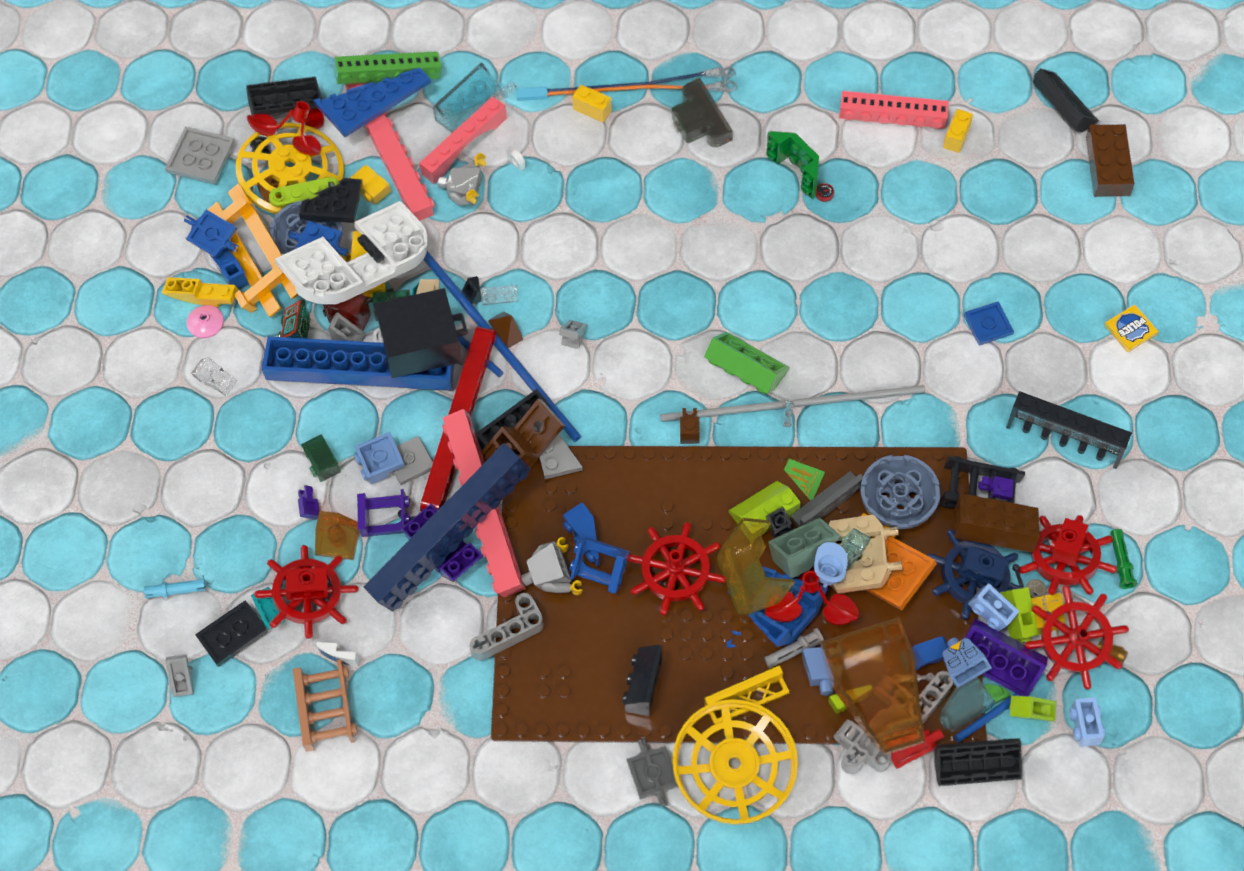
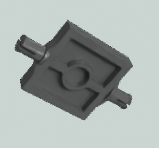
M642 738V741L641 739L637 741L641 752L637 756L627 759L639 799L657 796L660 807L667 806L669 803L665 793L678 787L666 746L658 749H649L646 738Z

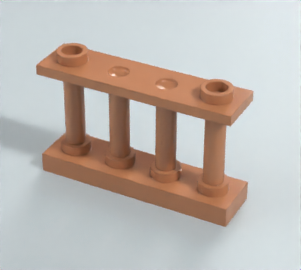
M341 659L337 660V670L307 675V673H303L301 667L293 669L302 743L306 752L314 751V743H317L318 740L348 734L350 742H355L354 735L358 733L356 723H352L346 684L349 672L347 665L344 666ZM340 678L341 688L314 694L306 692V686L309 683ZM342 696L344 707L317 713L309 712L308 705H311L312 702ZM345 715V727L316 733L312 731L311 724H314V721Z

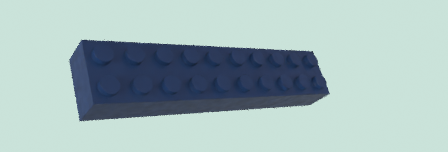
M503 443L363 588L380 605L393 612L400 608L403 601L417 590V586L422 581L427 580L431 572L436 567L442 565L445 558L459 547V543L464 538L469 537L478 524L485 521L491 510L496 509L500 505L501 500L514 491L515 486L528 476L531 468Z

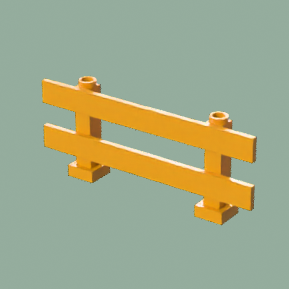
M238 183L228 192L233 200L229 207L223 210L220 203L216 202L208 210L230 224H233L242 216L273 267L263 277L237 232L234 233L231 242L238 245L239 248L236 249V252L230 251L240 264L251 285L246 292L239 290L234 295L241 308L251 313L257 309L255 304L260 301L271 318L282 309L272 293V289L282 283L291 299L297 297L298 294L293 283L275 264V258L282 256V253L252 205L254 203L253 200Z

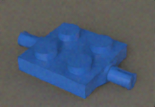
M206 209L197 220L189 215L184 218V222L192 226L186 240L216 259L226 247L233 252H236V249L239 248L238 245L231 242V238L237 228Z
M308 221L301 234L293 231L289 233V238L298 241L295 249L324 237L338 254L345 257L348 254V249L339 247V242L343 236L342 231Z

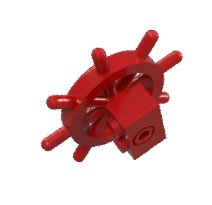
M1042 515L1039 517V521L1044 529L1039 532V540L1033 553H1031L1032 562L1021 566L1019 572L1025 574L1037 570L1041 576L1051 581L1048 588L1050 595L1056 593L1059 584H1081L1086 594L1091 595L1094 590L1088 580L1093 577L1098 569L1110 573L1117 571L1115 565L1100 561V546L1111 543L1113 538L1107 535L1096 539L1088 532L1089 525L1082 523L1084 518L1081 515L1076 516L1075 520L1065 518L1063 524L1051 525L1047 517ZM1048 540H1052L1051 546L1044 544ZM1040 551L1052 555L1046 558H1042ZM1090 551L1092 558L1080 554ZM1077 562L1088 566L1080 570ZM1058 563L1056 569L1049 566L1050 564ZM1069 566L1072 572H1064L1065 567Z
M302 545L300 548L301 559L292 561L284 567L280 566L273 559L267 561V565L277 573L272 589L257 590L254 592V596L256 598L273 597V602L279 614L270 622L271 628H276L286 618L294 623L304 624L305 637L311 639L313 637L312 624L318 623L329 616L333 617L340 624L346 623V617L336 610L341 593H356L359 588L357 585H340L339 578L334 569L343 561L341 556H336L327 565L322 561L309 559L308 546ZM327 579L330 582L331 586H327ZM286 580V589H281L284 581ZM327 594H332L328 603L322 599L327 598ZM282 597H287V600L292 601L286 605ZM313 601L321 609L312 612L311 602ZM301 602H303L304 612L294 610Z

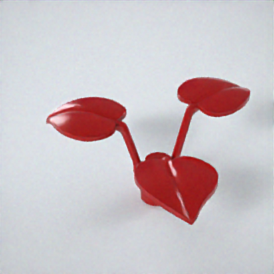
M298 101L294 110H290L289 114L278 125L276 120L269 115L247 114V121L251 128L265 136L275 135L276 129H280L293 116L295 122L301 123V136L293 138V147L303 154H320L321 145L317 138L312 135H304L305 125L315 129L323 127L325 120L319 108L310 109L306 102Z
M814 565L810 570L797 576L799 580L803 581V586L800 587V592L796 599L791 592L779 591L770 598L765 610V614L775 621H792L802 612V607L797 602L801 600L804 591L808 593L818 591L824 603L827 604L823 614L829 623L844 625L859 618L858 608L849 597L842 594H834L830 601L827 600L822 587L819 586V577L814 572Z

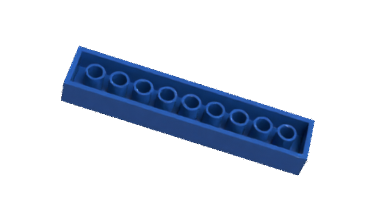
M269 336L267 337L262 365L265 379L273 381L451 391L455 364L391 378L383 343Z

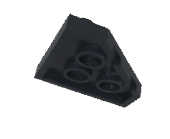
M343 178L338 181V185L332 188L329 186L318 192V196L313 199L307 198L302 201L299 213L300 220L354 223L363 186L362 179Z

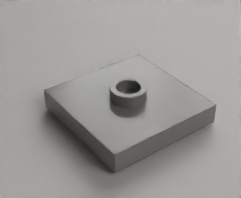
M419 436L397 446L405 465L393 471L400 485L431 471L433 462Z

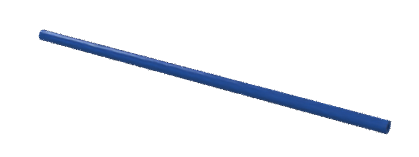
M427 251L423 260L478 327L492 329ZM496 334L494 346L532 392L538 389L547 401V406L565 425L564 431L574 442H577L581 438L579 432Z

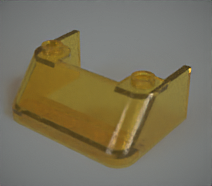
M742 518L718 552V565L722 575L726 577L725 583L735 610L740 615H749L780 603L795 583L794 579L766 577L759 558L765 551V543L761 536L771 524L770 520Z

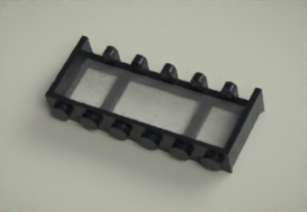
M1021 391L1017 395L1006 426L1007 429H1010L1014 417L1025 421L1022 428L1024 433L1030 432L1032 424L1043 427L1040 436L1042 440H1047L1051 431L1062 434L1059 441L1061 447L1067 445L1069 437L1080 441L1077 449L1079 454L1085 453L1088 444L1099 448L1096 455L1098 461L1104 459L1106 451L1116 454L1117 458L1113 466L1114 469H1117L1132 434L1130 431Z

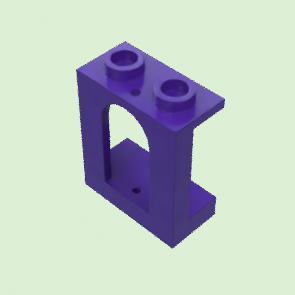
M401 489V495L367 498L365 493L357 494L358 531L361 537L403 533L401 528L411 520L410 513H407V508L410 507V497L406 496L404 489ZM392 507L401 508L400 522L369 526V510Z

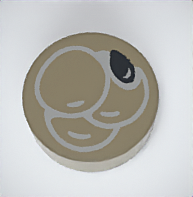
M1033 579L1027 583L1026 587H1029L1031 598L1045 596L1046 585L1041 580Z

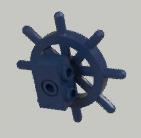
M949 529L947 535L954 547L947 553L945 558L932 553L927 554L938 565L942 566L941 575L944 584L933 588L932 594L937 596L948 591L957 601L964 604L961 618L964 620L969 618L971 606L968 603L975 596L977 585L981 589L989 583L993 588L997 587L996 590L999 593L1023 588L1010 582L1008 563L1018 559L1017 553H1011L1003 557L997 549L989 544L973 541L961 542L960 539L954 538L953 529ZM957 555H960L962 558L960 564L954 562ZM953 570L957 571L958 575L961 576L954 578ZM966 582L969 583L967 591L962 589L959 585H962Z

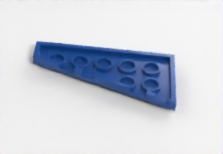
M421 68L401 73L398 77L389 79V77L384 78L382 82L376 84L371 82L348 89L346 93L340 95L332 94L329 95L330 98L316 99L314 103L346 138L429 85L431 79Z

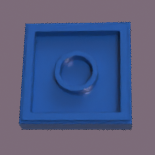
M999 301L964 312V318L979 346L1014 334V330Z

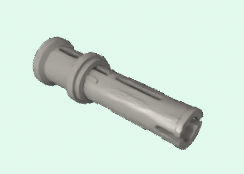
M815 628L812 633L804 637L799 636L796 642L767 657L765 656L764 661L767 667L771 669L803 652L805 648H813L819 644L824 645L825 641L820 631Z

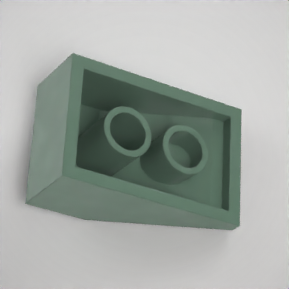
M817 518L768 541L773 561L792 579L812 568L819 546L827 542L835 543L840 536L821 518Z

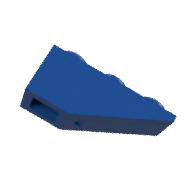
M227 247L217 259L210 255L227 284L236 285L238 289L249 284L243 269Z
M583 502L563 514L564 523L562 525L568 533L571 532L573 534L575 543L580 542L584 537L596 540L594 517ZM587 550L584 553L590 563L594 562L598 567V552Z

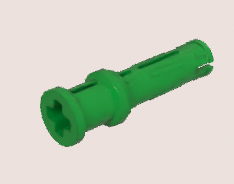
M1114 529L1110 532V535L1113 538V548L1117 560L1116 572L1120 578L1119 587L1121 589H1130L1137 586V580L1134 579L1133 575L1134 566L1128 558L1123 530Z

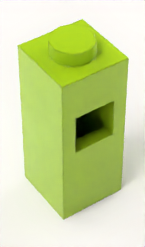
M1029 587L1000 592L1019 611L1007 625L1010 637L1015 640L1019 639V642L1022 643L1031 641L1032 636L1039 635L1035 614L1031 610L1033 605Z

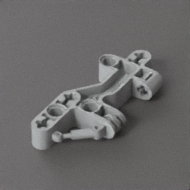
M941 671L935 676L932 673L919 676V674H895L892 678L884 675L882 681L877 683L878 687H873L872 691L889 708L879 711L864 730L854 722L846 720L834 734L835 740L847 749L841 762L842 770L847 774H854L866 763L876 771H885L890 764L891 754L888 749L881 745V742L890 732L919 726L926 722L951 690L953 680L949 672ZM924 679L930 682L918 696H915L900 685L901 683L920 682V680ZM943 681L946 682V683H944V684L941 686V688H940V690H939V689H938L939 683H942ZM927 695H931V696H933L936 700H935V701H929V700H927L926 696H927ZM897 698H904L907 703L901 704L897 701ZM921 707H923L924 709L922 714H919L917 716L915 713H918ZM856 754L855 763L848 764V761H852ZM882 756L885 758L886 762L879 763L876 760V757Z

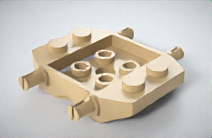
M875 515L830 521L829 526L840 536L837 541L875 536L874 539H862L853 542L844 541L838 544L845 549L848 561L844 579L834 585H830L837 593L881 588L889 579L891 571L903 570L901 561L889 563L887 558V536L899 535L898 527L884 528ZM855 555H862L860 560H852Z

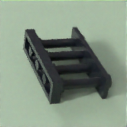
M949 456L944 464V468L951 469L949 491H945L940 499V506L955 508L960 496L957 492L959 471L970 473L968 495L974 496L977 493L978 475L991 479L994 476L1012 479L1013 497L1011 500H1007V502L1015 503L1016 483L1021 482L1025 476V471H1020L1017 468H1005L965 460L958 456ZM988 491V498L996 499L995 497H991V491Z

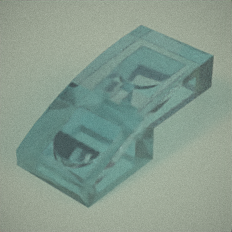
M855 528L842 539L841 547L845 549L848 559L846 571L855 563L870 541L869 536Z

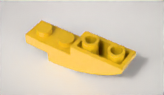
M167 277L162 294L193 304L220 307V304H233L234 294L238 288L236 285L202 283L200 279Z

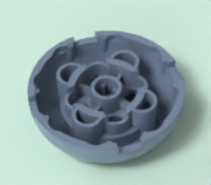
M297 201L284 207L276 214L270 225V235L282 255L293 251L298 243L297 240L289 238L290 231L301 234L308 221L342 231L343 233L342 223L300 220L298 212H300L302 201Z
M889 455L875 461L865 472L861 483V499L869 515H875L882 525L889 528L909 529L921 525L935 512L940 499L939 481L933 470L923 461L908 455L893 457ZM912 492L917 494L914 499L909 496ZM882 493H887V494H889V498H888L886 495H881V494H882ZM901 505L904 509H898L897 506Z

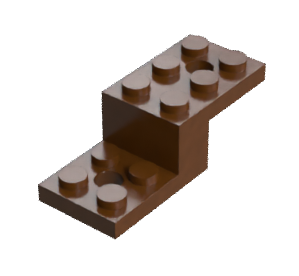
M537 399L515 427L502 426L482 450L484 461L486 462L505 443L531 468L565 425L542 399ZM541 421L543 424V428L539 432L537 430V424Z

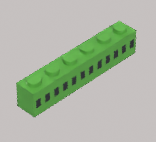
M435 51L335 56L333 69L337 84L382 82L384 78L389 77V79L398 77L401 73L421 68L430 79H440L442 65L439 53Z

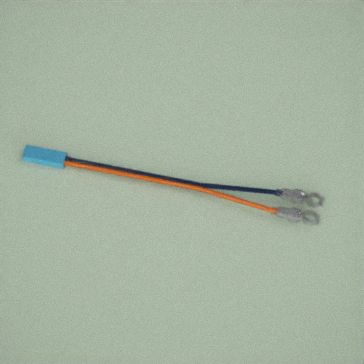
M730 66L724 69L716 67L701 71L700 73L649 82L586 86L597 92L644 88L691 89L708 92H723L724 90L732 92L738 89V86H736L737 82L735 83L731 80L726 83L718 81L702 86L652 85L697 76H704L706 78H721L725 76L731 78L733 75H736V68L733 69ZM726 70H732L733 73H732V74H726L725 71H726ZM733 84L735 87L729 89L726 85ZM547 86L517 88V101L548 99L550 95L574 94L578 87L547 89Z

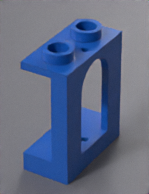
M584 537L575 545L574 553H576L575 560H572L569 571H572L570 579H574L577 575L609 586L608 592L615 594L621 586L630 551ZM594 550L615 557L616 561L612 574L587 566L583 560L584 552Z

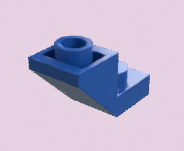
M940 636L917 644L901 653L900 656L908 673H913L928 663L936 664L944 659L942 653L949 647L944 636Z

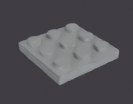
M185 126L165 170L167 173L216 184L235 144V140L232 137Z

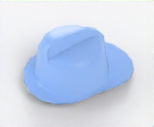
M833 542L823 543L819 546L815 556L814 572H816L819 582L823 584L824 588L842 581L846 575L847 553L844 548Z

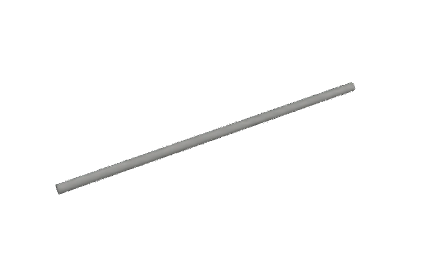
M925 386L697 410V416L700 418L925 393ZM686 411V413L691 415L693 411ZM682 412L660 414L661 422L680 420V417H683Z

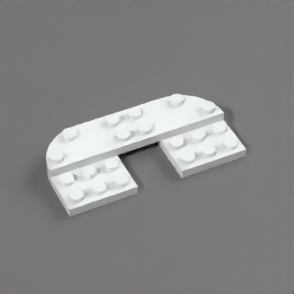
M399 201L355 222V228L361 235L365 234L385 257L380 263H376L368 253L346 263L328 241L321 237L275 258V264L293 283L296 293L302 298L313 303L336 305L418 266L427 253V232L425 227Z

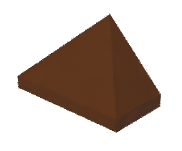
M503 311L488 320V323L493 330H496V334L508 348L523 340L512 315Z

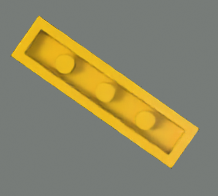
M777 666L706 697L705 706L723 700L736 699L762 706L789 694V690L782 678L783 672L780 666ZM779 681L783 690L778 693L769 691L770 684ZM757 690L764 693L762 700L750 699L752 692ZM729 708L733 711L730 713L731 719L750 711L747 709ZM714 712L709 713L714 725L723 722L722 717L717 719Z

